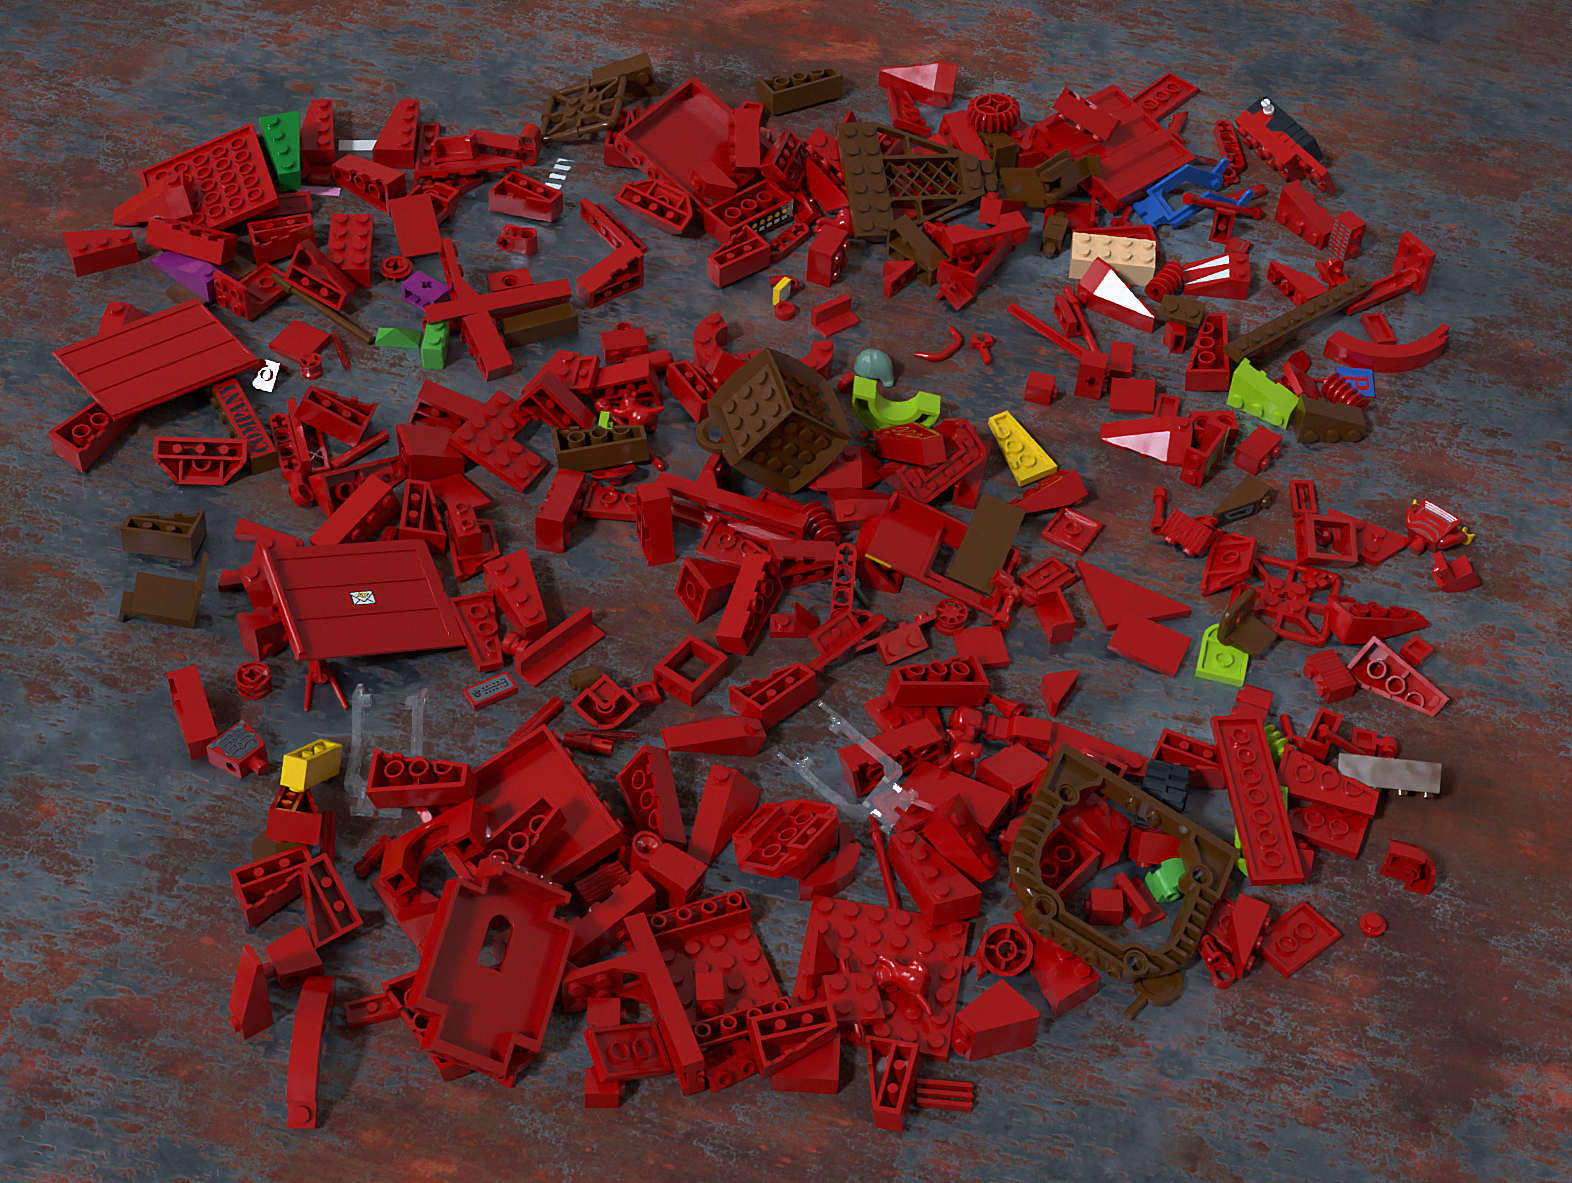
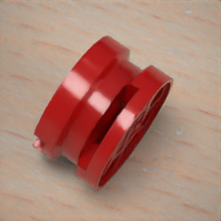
M944 599L937 603L934 613H937L938 617L933 620V626L936 631L945 636H952L953 630L966 628L968 609L965 604L956 599Z
M257 661L242 664L235 672L238 694L246 700H259L266 697L272 689L269 668Z

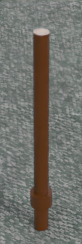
M272 274L271 280L280 285L283 291L289 295H295L366 344H372L373 337L312 296L284 282V278L279 274Z

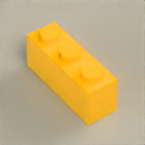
M319 739L285 754L280 785L287 786L294 792H304L306 789L339 774L343 745Z

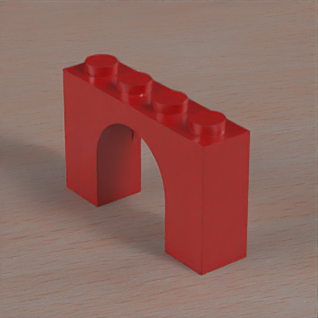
M473 797L388 842L384 848L379 879L395 898L417 886L419 869L422 863L439 847L448 843L461 862L485 850L488 816Z

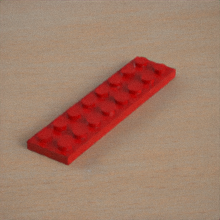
M1261 715L1212 716L1210 725L1251 886L1302 884L1304 875Z

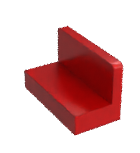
M846 293L813 307L811 325L824 338L858 325L859 319L851 312L852 298Z
M1064 294L1055 295L1053 313L1064 335L1067 338L1082 337L1081 329Z
M598 355L577 357L568 389L582 403L585 394H592L601 362Z
M1124 872L1114 877L1112 889L1122 890L1124 910L1139 930L1164 919L1165 913L1139 878L1129 880Z

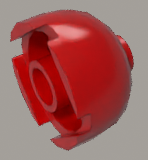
M1010 922L998 923L991 926L983 934L979 944L980 957L983 964L992 973L1002 977L1015 976L1030 964L1033 956V944L1028 934L1020 926Z

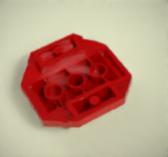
M805 799L787 800L776 805L774 802L763 803L732 834L736 860L740 870L776 879L783 876L803 880L836 845L837 827L840 825L841 812L838 806Z

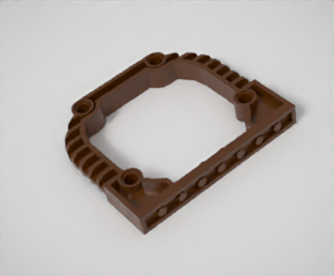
M1063 742L1053 752L1031 798L1032 803L1013 840L1008 857L1010 880L1017 890L1016 897L1024 907L1022 918L1040 936L1049 938L1059 944L1063 950L1072 952L1082 958L1086 964L1095 966L1109 978L1123 984H1131L1140 977L1154 978L1171 974L1184 966L1193 956L1212 908L1222 895L1239 850ZM1095 790H1098L1121 804L1126 810L1134 812L1145 819L1147 823L1155 825L1180 841L1177 850L1182 859L1185 872L1179 877L1178 886L1185 895L1166 942L1155 951L1137 942H1129L1125 945L1117 943L1065 911L1064 903L1059 894L1043 884L1039 866L1042 848L1057 816L1066 814L1077 804L1081 796H1088Z

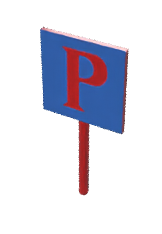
M1335 367L1336 373H1339L1340 377H1344L1346 383L1349 382L1352 388H1356L1358 393L1364 395L1363 397L1375 398L1372 369ZM1313 378L1315 382L1324 383L1326 380L1324 378Z

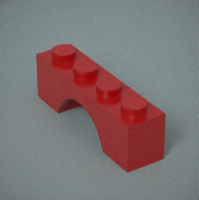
M1015 211L1000 215L998 225L988 230H974L963 224L945 227L942 232L941 245L951 260L1026 243L1029 225L1021 213Z
M587 998V1029L626 1024V1008H620V998ZM595 1066L585 1069V1108H619V1097H624V1081L601 1084Z

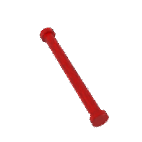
M1189 192L1183 196V203L1185 205L1195 204L1214 209L1216 207L1236 211L1237 214L1251 216L1252 219L1256 220L1260 219L1262 215V210L1258 207L1249 208L1194 196Z

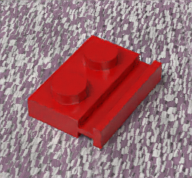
M1052 555L1021 575L1019 583L1022 586L1026 584L1037 592L1060 587L1062 590L1075 582L1077 575L1069 572V568Z

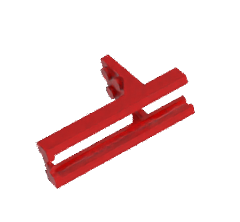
M451 237L444 238L441 242L439 257L451 301L424 306L423 310L426 316L422 317L421 322L425 332L426 323L432 325L448 321L449 332L461 330L462 320L465 316L488 310L490 317H494L497 323V320L570 302L569 299L572 292L568 278L479 295L461 278L464 277L462 265L457 263L458 249L456 244H452Z
M721 436L718 442H725L724 438ZM712 453L696 481L661 471L656 482L663 480L666 488L671 490L673 496L699 503L698 506L673 499V503L670 504L673 514L672 521L706 531L715 515L721 519V523L727 527L731 526L745 540L749 539L760 548L768 550V539L807 540L806 532L809 524V515L722 490L723 480L728 478L731 472V466L722 453ZM714 508L795 532L796 536L715 512Z
M642 912L623 918L624 928L629 938L628 941H625L627 955L563 973L559 984L563 1013L579 1012L587 1008V998H620V1000L647 1004L652 1019L658 1027L683 1097L705 1090L703 1076H705L703 1071L704 1058L645 913ZM622 973L635 974L637 980L623 984Z

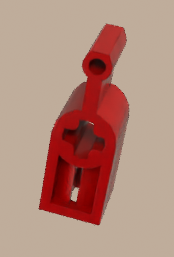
M989 715L984 738L1006 741L1010 747L1019 743L1032 752L1047 754L1053 722L1024 716H1013L1010 719Z

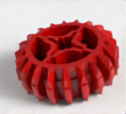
M988 92L986 95L976 96L974 100H970L967 108V118H970V123L977 131L982 130L983 133L1006 132L1007 129H1012L1013 126L1017 125L1020 117L1019 102L1016 101V98L1004 93L997 94L995 92L991 94Z

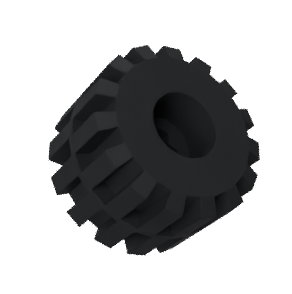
M1151 759L1146 767L1141 790L1181 814L1184 812L1189 792L1187 790L1190 778L1189 767ZM1135 814L1136 823L1156 827Z

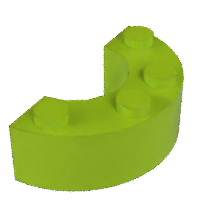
M855 376L852 397L853 411L858 420L872 431L914 421L929 428L940 415L941 396L919 391L914 398L908 401L893 402L883 398L878 393L876 380Z

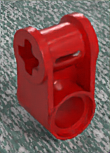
M507 224L502 230L503 234L496 241L497 246L506 252L524 255H534L538 252L537 232L531 227Z

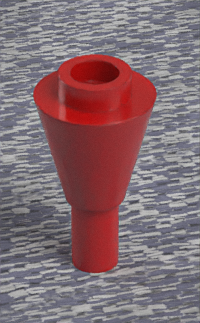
M991 691L987 693L985 700L995 705L1006 719H1010L1013 716H1026V705L1024 703L1000 698Z

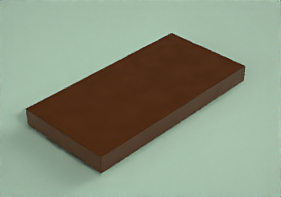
M236 252L234 260L226 264L217 265L207 262L226 268L241 279L258 268L257 265ZM179 282L165 290L166 296L178 304L197 298L207 308L217 301L214 299L209 303Z
M983 492L947 578L990 596L994 585L991 584L992 576L996 571L1002 569L1026 511Z

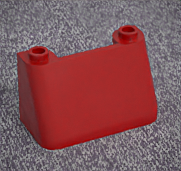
M946 418L934 428V431L943 434L947 461L940 463V466L926 468V466L914 464L907 468L905 464L900 465L896 462H889L878 469V473L893 488L924 503L930 502L985 459L986 448L967 418Z

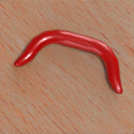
M951 325L949 331L954 338V342L940 353L917 352L914 356L928 361L944 360L960 348L962 336Z

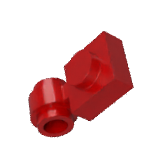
M1353 727L1350 741L1352 744L1374 756L1376 750L1379 756L1384 758H1394L1397 755L1398 743L1395 738L1384 736L1379 739L1377 738L1378 732Z

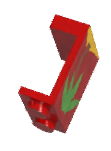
M1209 417L1205 425L1200 450L1191 446L1187 447L1180 475L1181 481L1198 489L1201 488L1223 457L1230 428L1229 425Z

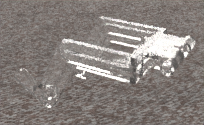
M358 684L352 694V747L344 781V788L349 792V797H358L357 805L350 806V815L373 817L374 811H379V817L402 819V808L376 809L366 794L368 780H363L359 776L364 752L365 706H371L372 694H365L364 684ZM423 688L421 694L415 691L413 697L406 696L405 709H412L410 753L412 758H416V756L423 757L424 708L428 701L429 688Z
M820 700L818 705L830 714L828 719L832 721L828 729L837 736L842 731L880 762L884 767V777L862 804L852 805L828 786L812 770L816 763L808 756H805L802 761L798 758L792 761L780 751L777 756L799 772L819 793L834 805H837L840 810L855 822H865L869 815L872 814L883 823L879 828L888 834L901 818L894 811L896 806L906 811L919 793L913 788L907 792L897 783V780L903 774L901 765L864 737L845 718Z

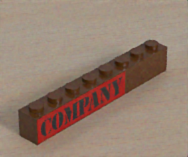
M235 375L204 386L203 391L206 397L210 396L213 410H218L220 423L226 425L228 437L231 439H248L247 463L244 465L245 468L249 467L252 474L257 475L280 467L277 450Z

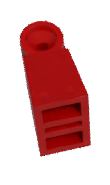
M641 831L634 836L628 874L631 875L638 870L656 890V901L667 909L698 901L703 895L708 865L669 843L662 844L661 839L653 832Z

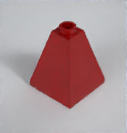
M686 557L683 560L674 593L697 624L701 623L728 603L739 570L734 566Z

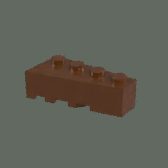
M834 66L811 69L807 74L796 71L791 72V76L780 77V74H773L772 78L763 79V76L756 77V98L761 103H765V107L773 115H780L783 112L798 110L804 106L816 105L819 102L843 96V75Z
M614 425L612 429L593 426V429L580 430L579 426H570V430H559V427H551L558 468L582 472L650 460L647 437L643 425Z

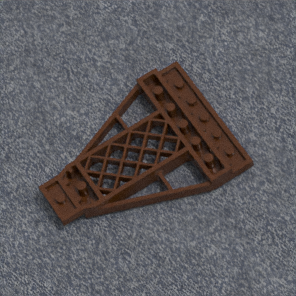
M877 122L837 123L835 125L855 240L872 239V242H887L888 224L894 221L892 207H915L918 221L914 223L917 227H920L925 221L931 222L965 205L981 201L982 196L987 195L988 192L1000 193L994 160H978V156ZM878 132L902 140L905 155H883L881 153ZM910 143L942 154L915 155L911 152ZM915 165L923 166L921 167V169H918ZM934 165H942V166L938 169V168H937L936 166H934ZM896 166H904V167L900 170V169L897 168ZM944 166L954 173L950 178L941 171ZM906 167L916 174L913 179L903 172ZM925 167L934 173L932 178L922 172ZM887 168L896 174L893 180L885 174ZM955 175L957 183L952 180ZM917 176L927 183L924 188L914 181ZM936 176L946 183L943 187L933 181ZM898 177L908 184L905 189L895 182ZM930 185L938 194L931 195L925 189ZM949 185L957 193L951 195L945 190V187ZM909 186H911L917 192H919V194L917 196H912L906 190ZM892 187L897 192H899L900 195L898 197H894L889 193L888 189ZM950 205L927 217L923 215L922 206Z

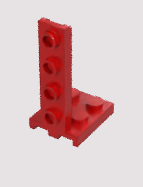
M1409 230L1403 232L1391 270L1393 274L1369 283L1373 286L1371 294L1342 308V310L1349 316L1410 289L1418 295L1424 293L1436 253Z

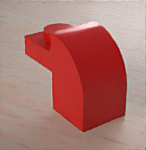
M1441 551L1432 554L1435 564L1432 565L1434 570L1431 572L1441 591L1445 593L1463 592L1480 584L1474 568L1466 555L1448 563Z

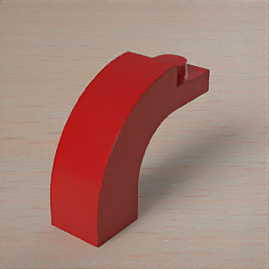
M840 822L838 826L837 855L826 863L817 864L803 880H798L799 901H813L814 895L835 896L847 888L853 881L859 866L861 843H855L854 833H850L849 822Z

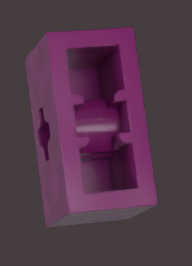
M416 271L401 283L402 300L424 311V306L451 301L446 284L420 271Z

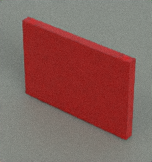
M460 473L430 482L434 497L446 508L449 503L470 499L474 511L491 505V501Z

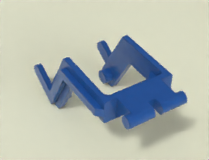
M1227 157L1222 158L1212 172L1186 164L1148 189L1146 192L1149 197L1140 203L1138 201L1134 202L1132 207L1145 225L1152 226L1154 232L1160 224H1169L1172 229H1175L1205 208L1215 210L1214 208L1191 204L1185 205L1178 211L1173 212L1163 196L1185 181L1212 190H1219L1224 181L1222 174L1229 166L1230 160ZM1248 189L1239 200L1210 191L1205 192L1199 197L1246 207L1255 196V192L1252 189Z

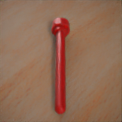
M606 397L599 399L595 403L594 411L599 416L601 411L610 412V421L614 425H626L620 417H617L612 412L613 404ZM648 447L649 461L657 470L663 471L665 464Z

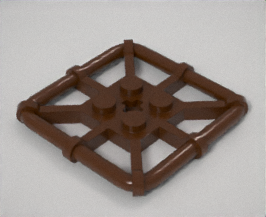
M621 72L592 81L588 79L584 83L551 91L545 112L541 116L542 145L574 137L578 139L582 135L617 126L621 108L626 99L624 95L628 80L627 75ZM608 85L600 92H593V88ZM584 91L581 97H572L571 99L565 97V95ZM617 91V94L614 95V98L607 99L609 96H611L614 92ZM555 102L566 106L565 110L553 113ZM613 108L612 116L607 117L602 114L603 110ZM562 121L548 132L549 124ZM597 121L600 122V123H596V124H592V125L585 126L586 124H589V123H593V122H597Z

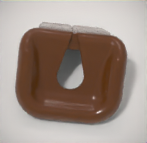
M1249 588L1223 614L1217 631V639L1222 645H1231L1258 659L1276 640L1278 634L1255 618L1254 605L1257 592L1255 589ZM1242 613L1241 618H1240V620H1239V623H1238V625H1237V619H1238V617L1240 616V614Z

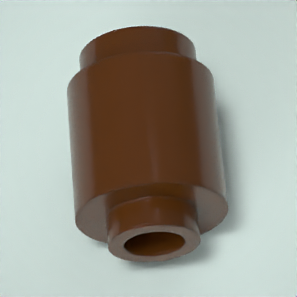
M592 665L571 671V676L568 677L570 689L572 691L575 690L577 694H581L587 687L590 688L605 674L602 666L596 667Z

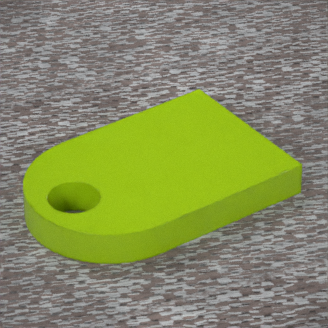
M1219 623L1208 627L1203 635L1195 677L1242 687L1249 655L1231 645H1222L1218 641L1217 631Z

